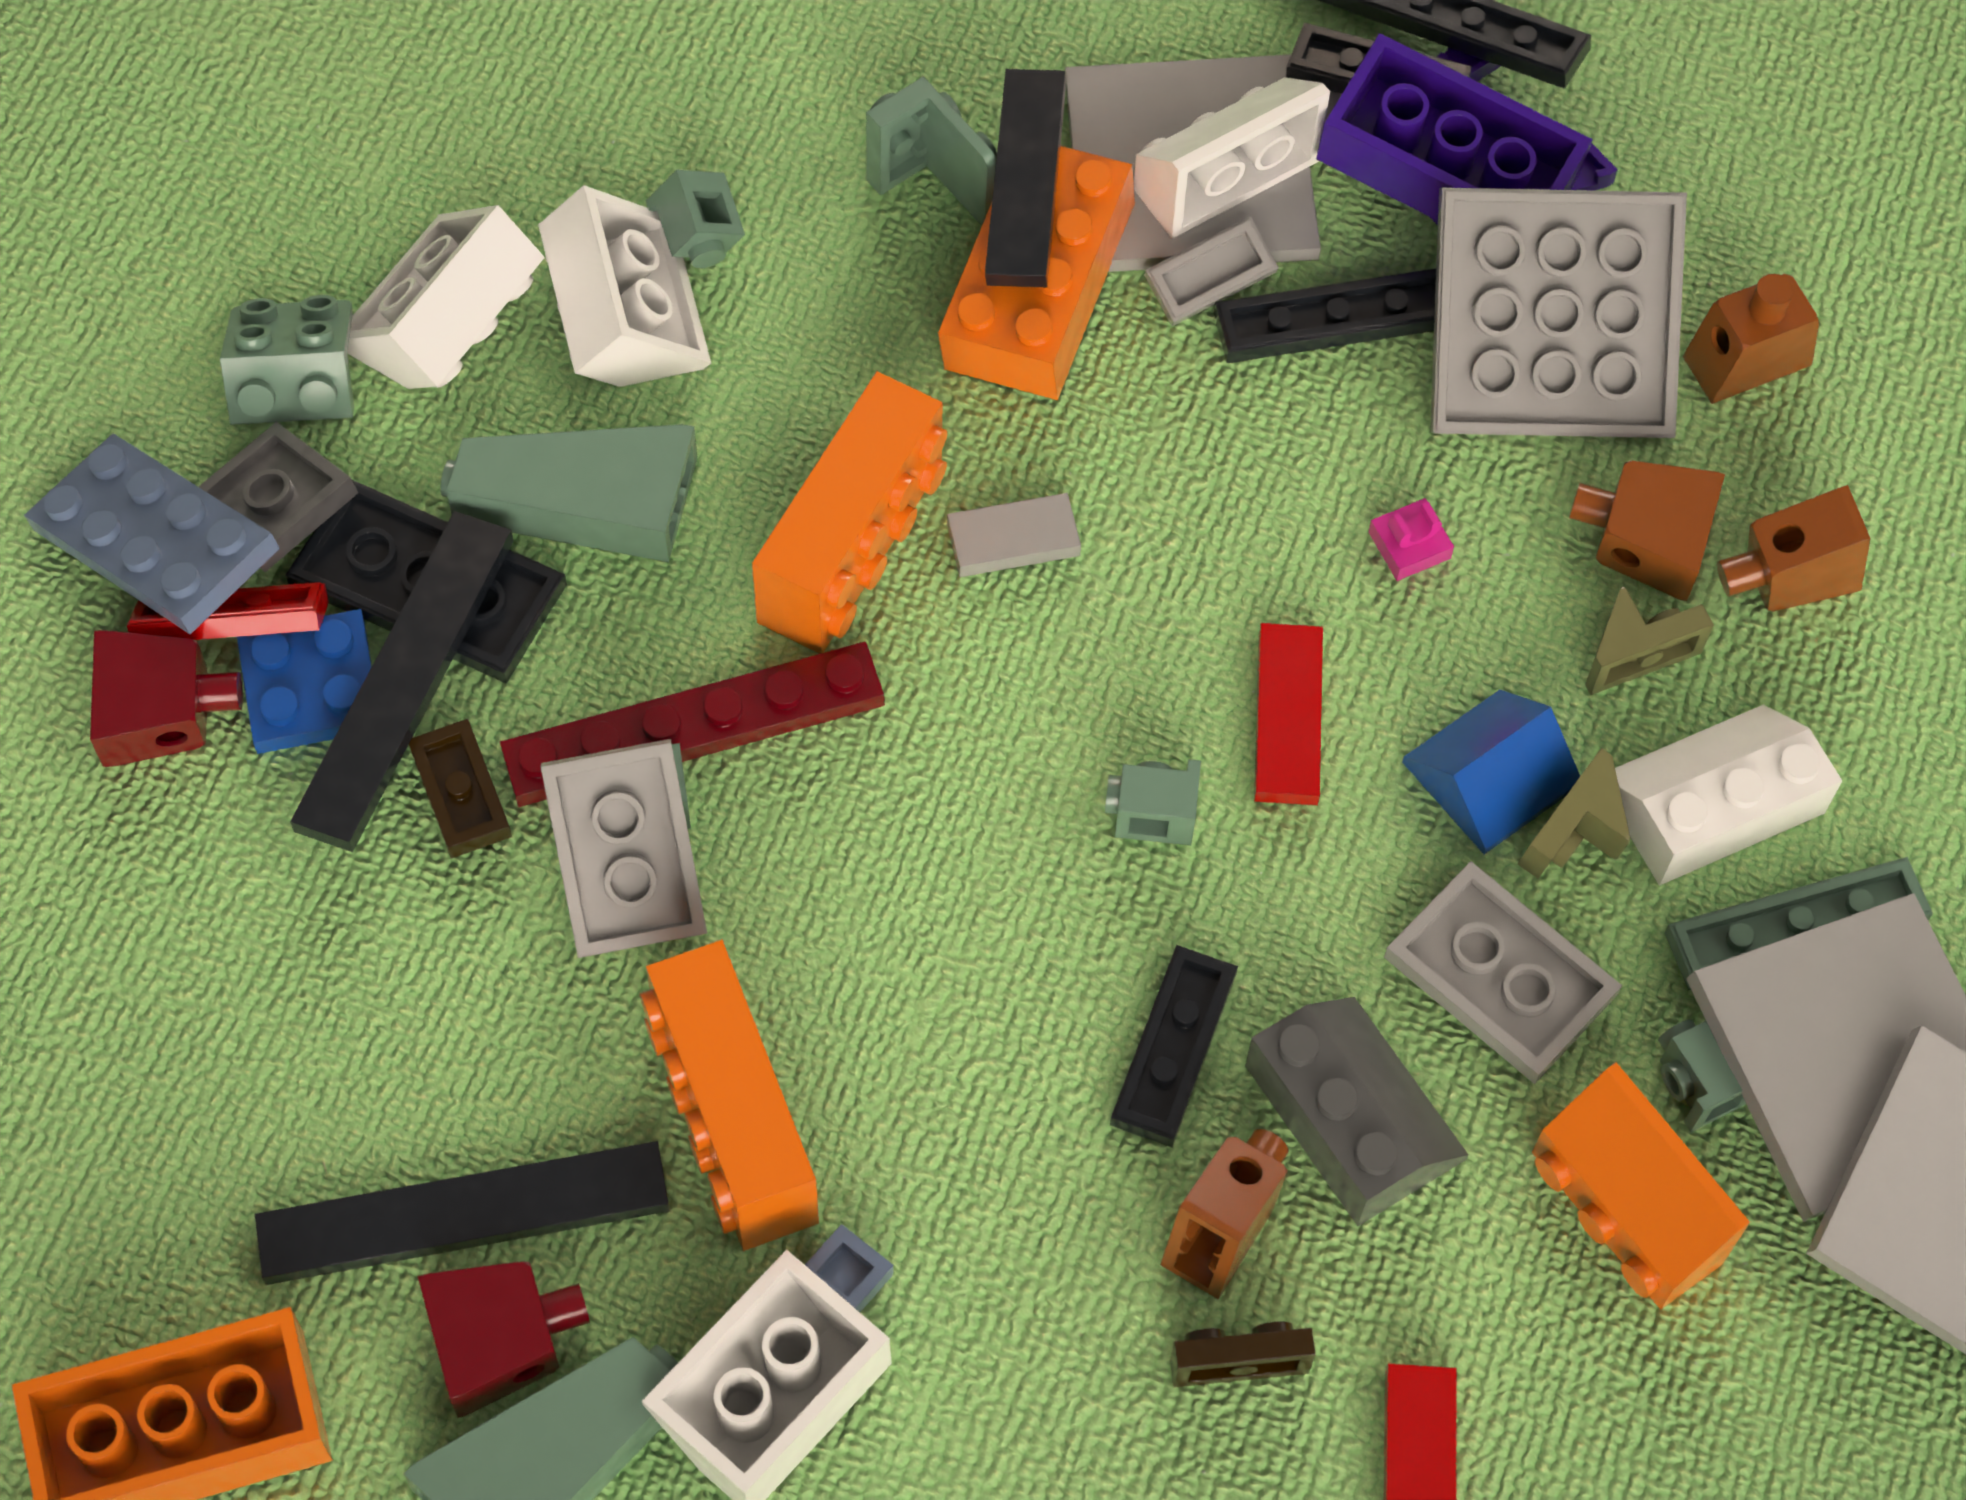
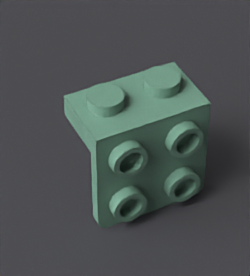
M924 76L896 94L888 93L879 98L871 109L866 112V180L881 196L923 168L928 167L980 225L983 224L993 199L997 151L991 140L982 132L975 133L962 119L960 110L950 95L945 92L939 93Z
M315 295L304 299L302 302L275 303L271 299L259 298L248 300L231 310L220 356L230 425L353 418L354 400L347 355L353 318L352 303L350 301L336 300V298L329 295Z

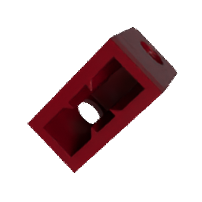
M107 630L94 631L90 740L103 767H114L199 749L206 743L207 712L242 710L243 688L240 673L208 674L207 665L197 641L181 637Z
M520 1261L428 1273L418 1276L449 1398L458 1418L469 1415L554 1373L560 1366L551 1335L590 1323L580 1284L539 1295L530 1262Z

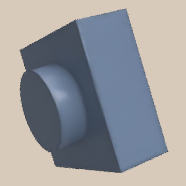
M842 1224L805 1264L806 1267L859 1312L865 1308L894 1273V1265Z

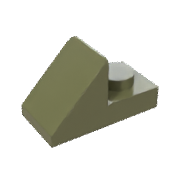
M1624 586L1621 587L1585 684L1590 695L1701 654L1714 625L1703 604L1682 612L1678 608L1667 609L1655 615L1645 624L1628 591Z
M1603 748L1600 749L1518 862L1519 866L1537 879H1539L1551 861L1560 868H1563L1583 839H1586L1613 859H1618L1629 844V829L1613 757Z

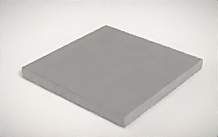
M1291 55L1065 67L1071 148L1132 164L1134 181L1136 154L1140 153L1148 143L1157 138L1167 139L1190 127L1198 117L1205 113L1219 112L1238 102L1244 94L1255 87L1261 86L1265 88L1284 77L1286 78L1287 64ZM1310 166L1173 239L1170 238L1134 191L1135 205L1108 272L1147 270L1249 216L1254 221L1275 262L1319 260L1320 240Z
M1439 188L1430 432L1436 434L1675 438L1687 192Z
M1914 893L1698 969L1686 978L1725 1060L1743 1090L1741 1094L1803 1222L1825 1214L1911 1030L1923 1025L1966 1052V994Z
M1921 1025L1911 1030L1806 1254L1966 1354V1052Z

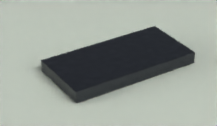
M352 480L358 494L314 530L286 573L288 584L325 583L329 604L344 611L361 609L364 620L391 631L448 522ZM509 550L453 660L507 684L567 586L565 574Z

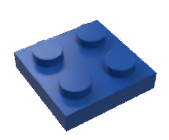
M361 609L326 615L323 618L320 630L237 637L252 739L257 754L334 739L372 667L366 625Z

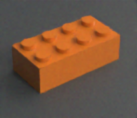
M1060 146L1047 288L986 285L985 268L992 209L991 202L938 331L944 370L1058 400L1112 264L1113 256L1135 205L1132 164Z
M878 371L875 373L752 562L758 624L819 654L824 653L834 636L842 638L847 633L856 614V600L864 588L872 590L877 585L887 564V556H885L894 540L903 542L916 520L917 509L915 507L924 493L934 494L944 477L947 462L942 460V449L946 442L947 430L942 428L943 402Z
M723 939L646 966L650 990L639 994L647 1017L644 1018L645 1026L656 1055H662L668 1073L666 1081L679 1115L683 1113L685 1115L691 1134L688 1136L699 1171L703 1174L713 1170V1172L707 1173L713 1193L711 1201L723 1234L736 1231L742 1250L746 1251L819 1224L815 1175Z
M291 1307L12 1384L33 1500H198L333 1461L304 1332Z

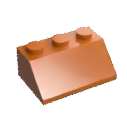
M1617 1062L1602 1072L1541 1131L1532 1151L1536 1157V1168L1543 1180L1553 1190L1557 1192L1564 1191L1578 1208V1219L1586 1233L1598 1244L1606 1243L1622 1262L1621 1271L1631 1288L1643 1298L1649 1296L1660 1310L1722 1266L1750 1224L1746 1216Z

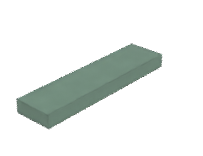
M1908 857L1674 922L1668 924L1665 936L1688 990H1691L1686 978L1698 969L1912 893L1915 894L1928 921L1933 912Z

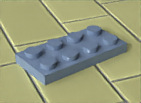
M114 433L24 514L35 532L189 634L197 629L280 549L271 532Z

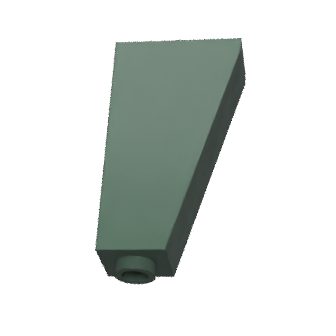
M679 424L462 438L456 461L447 460L441 478V495L448 497L451 514L456 511L511 529L512 533L669 562L698 458L694 426Z
M632 1337L415 1462L404 1473V1476L412 1492L421 1500H593L662 1428L643 1406L642 1400L678 1362L659 1345L655 1344L649 1351L637 1339Z

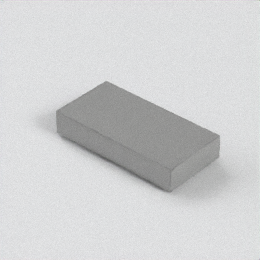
M1249 216L1145 270L1144 276L1173 327L1215 305V302L1223 301L1276 273L1279 267L1254 221Z
M1068 493L947 514V527L959 577L1080 556L1081 543Z

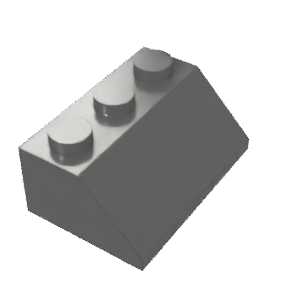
M1355 997L1307 1004L1251 1038L1245 1067L1357 1226L1365 1223L1468 1158L1466 1150Z

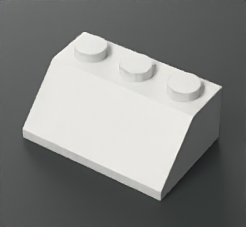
M1285 77L1265 88L1259 86L1251 89L1238 102L1219 112L1205 113L1198 117L1190 127L1167 139L1157 138L1148 143L1140 153L1136 154L1134 191L1171 239L1189 231L1319 162L1316 157L1326 120L1330 91L1324 83Z
M583 185L538 224L557 299L558 310L566 335L570 359L576 374L623 387L703 370L711 364L684 258L672 257L657 212L649 211L647 207Z
M499 205L439 214L353 315L347 354L407 389L442 387L460 372L463 366L460 359L473 344L483 341L494 331L498 325L496 316L507 302L517 299L528 290L534 280L531 275L545 257Z
M1765 705L1756 707L1615 768L1629 835L1659 886L1825 814L1842 783V779L1810 728Z
M786 1249L642 1400V1403L694 1465L732 1500H766L892 1364L890 1340L888 1336Z

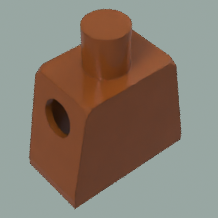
M1768 274L1763 276L1756 285L1721 297L1714 302L1687 347L1683 358L1709 401L1713 404L1810 367L1814 359L1819 320L1793 276L1789 274Z
M1631 460L1624 463L1614 492L1579 483L1569 518L1604 528L1596 559L1600 564L1672 597L1687 601L1700 570L1725 474L1716 471Z
M1846 485L1759 518L1750 524L1747 552L1717 561L1718 575L1726 595L1730 597L1758 588L1765 608L1774 612L1861 591L1871 538L1849 486Z
M1257 1129L1252 1133L1247 1143L1237 1137L1226 1138L1179 1207L1160 1264L1162 1267L1219 1300L1272 1213L1288 1170L1282 1162L1288 1154V1147L1279 1136L1265 1129Z

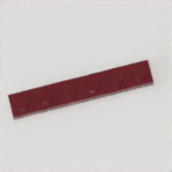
M864 641L500 741V746L519 808L547 800L541 771V763L668 739H671L672 744L680 743L682 762L879 708L885 706V699L868 645Z

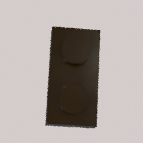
M468 719L411 739L409 749L451 859L512 837L510 826Z
M1276 1321L1254 1327L1252 1334L1225 1336V1331L1218 1328H1206L1189 1332L1184 1336L1183 1341H1174L1170 1358L1173 1388L1309 1374L1316 1355L1312 1328L1293 1329V1324L1290 1322Z

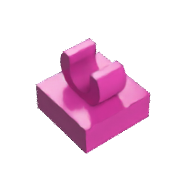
M1426 498L1377 517L1370 522L1368 533L1396 581L1445 562L1452 557L1454 545Z

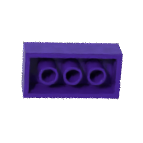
M1379 33L1324 122L1316 159L1438 221L1439 188L1571 190L1581 173L1593 139Z

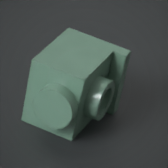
M676 170L646 200L649 211L658 213L672 257H688L695 268H707L720 263L726 257V253L745 235L725 173Z
M1188 759L1186 771L1175 770L1165 763L1156 761L1141 762L1137 765L1123 764L1121 776L1109 775L1105 813L1117 814L1115 837L1191 846L1196 820L1201 761Z
M1688 1019L1671 1027L1659 1037L1658 1041L1665 1051L1660 1059L1662 1079L1670 1094L1678 1101L1685 1100L1691 1109L1684 1120L1690 1132L1746 1105L1741 1094L1743 1090L1725 1060L1707 1021L1695 1025L1692 1019Z

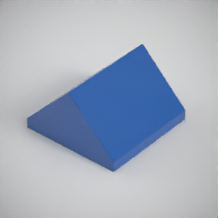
M1498 690L1405 755L1402 763L1483 854L1489 852L1566 797L1580 778L1579 771L1551 706L1503 690Z

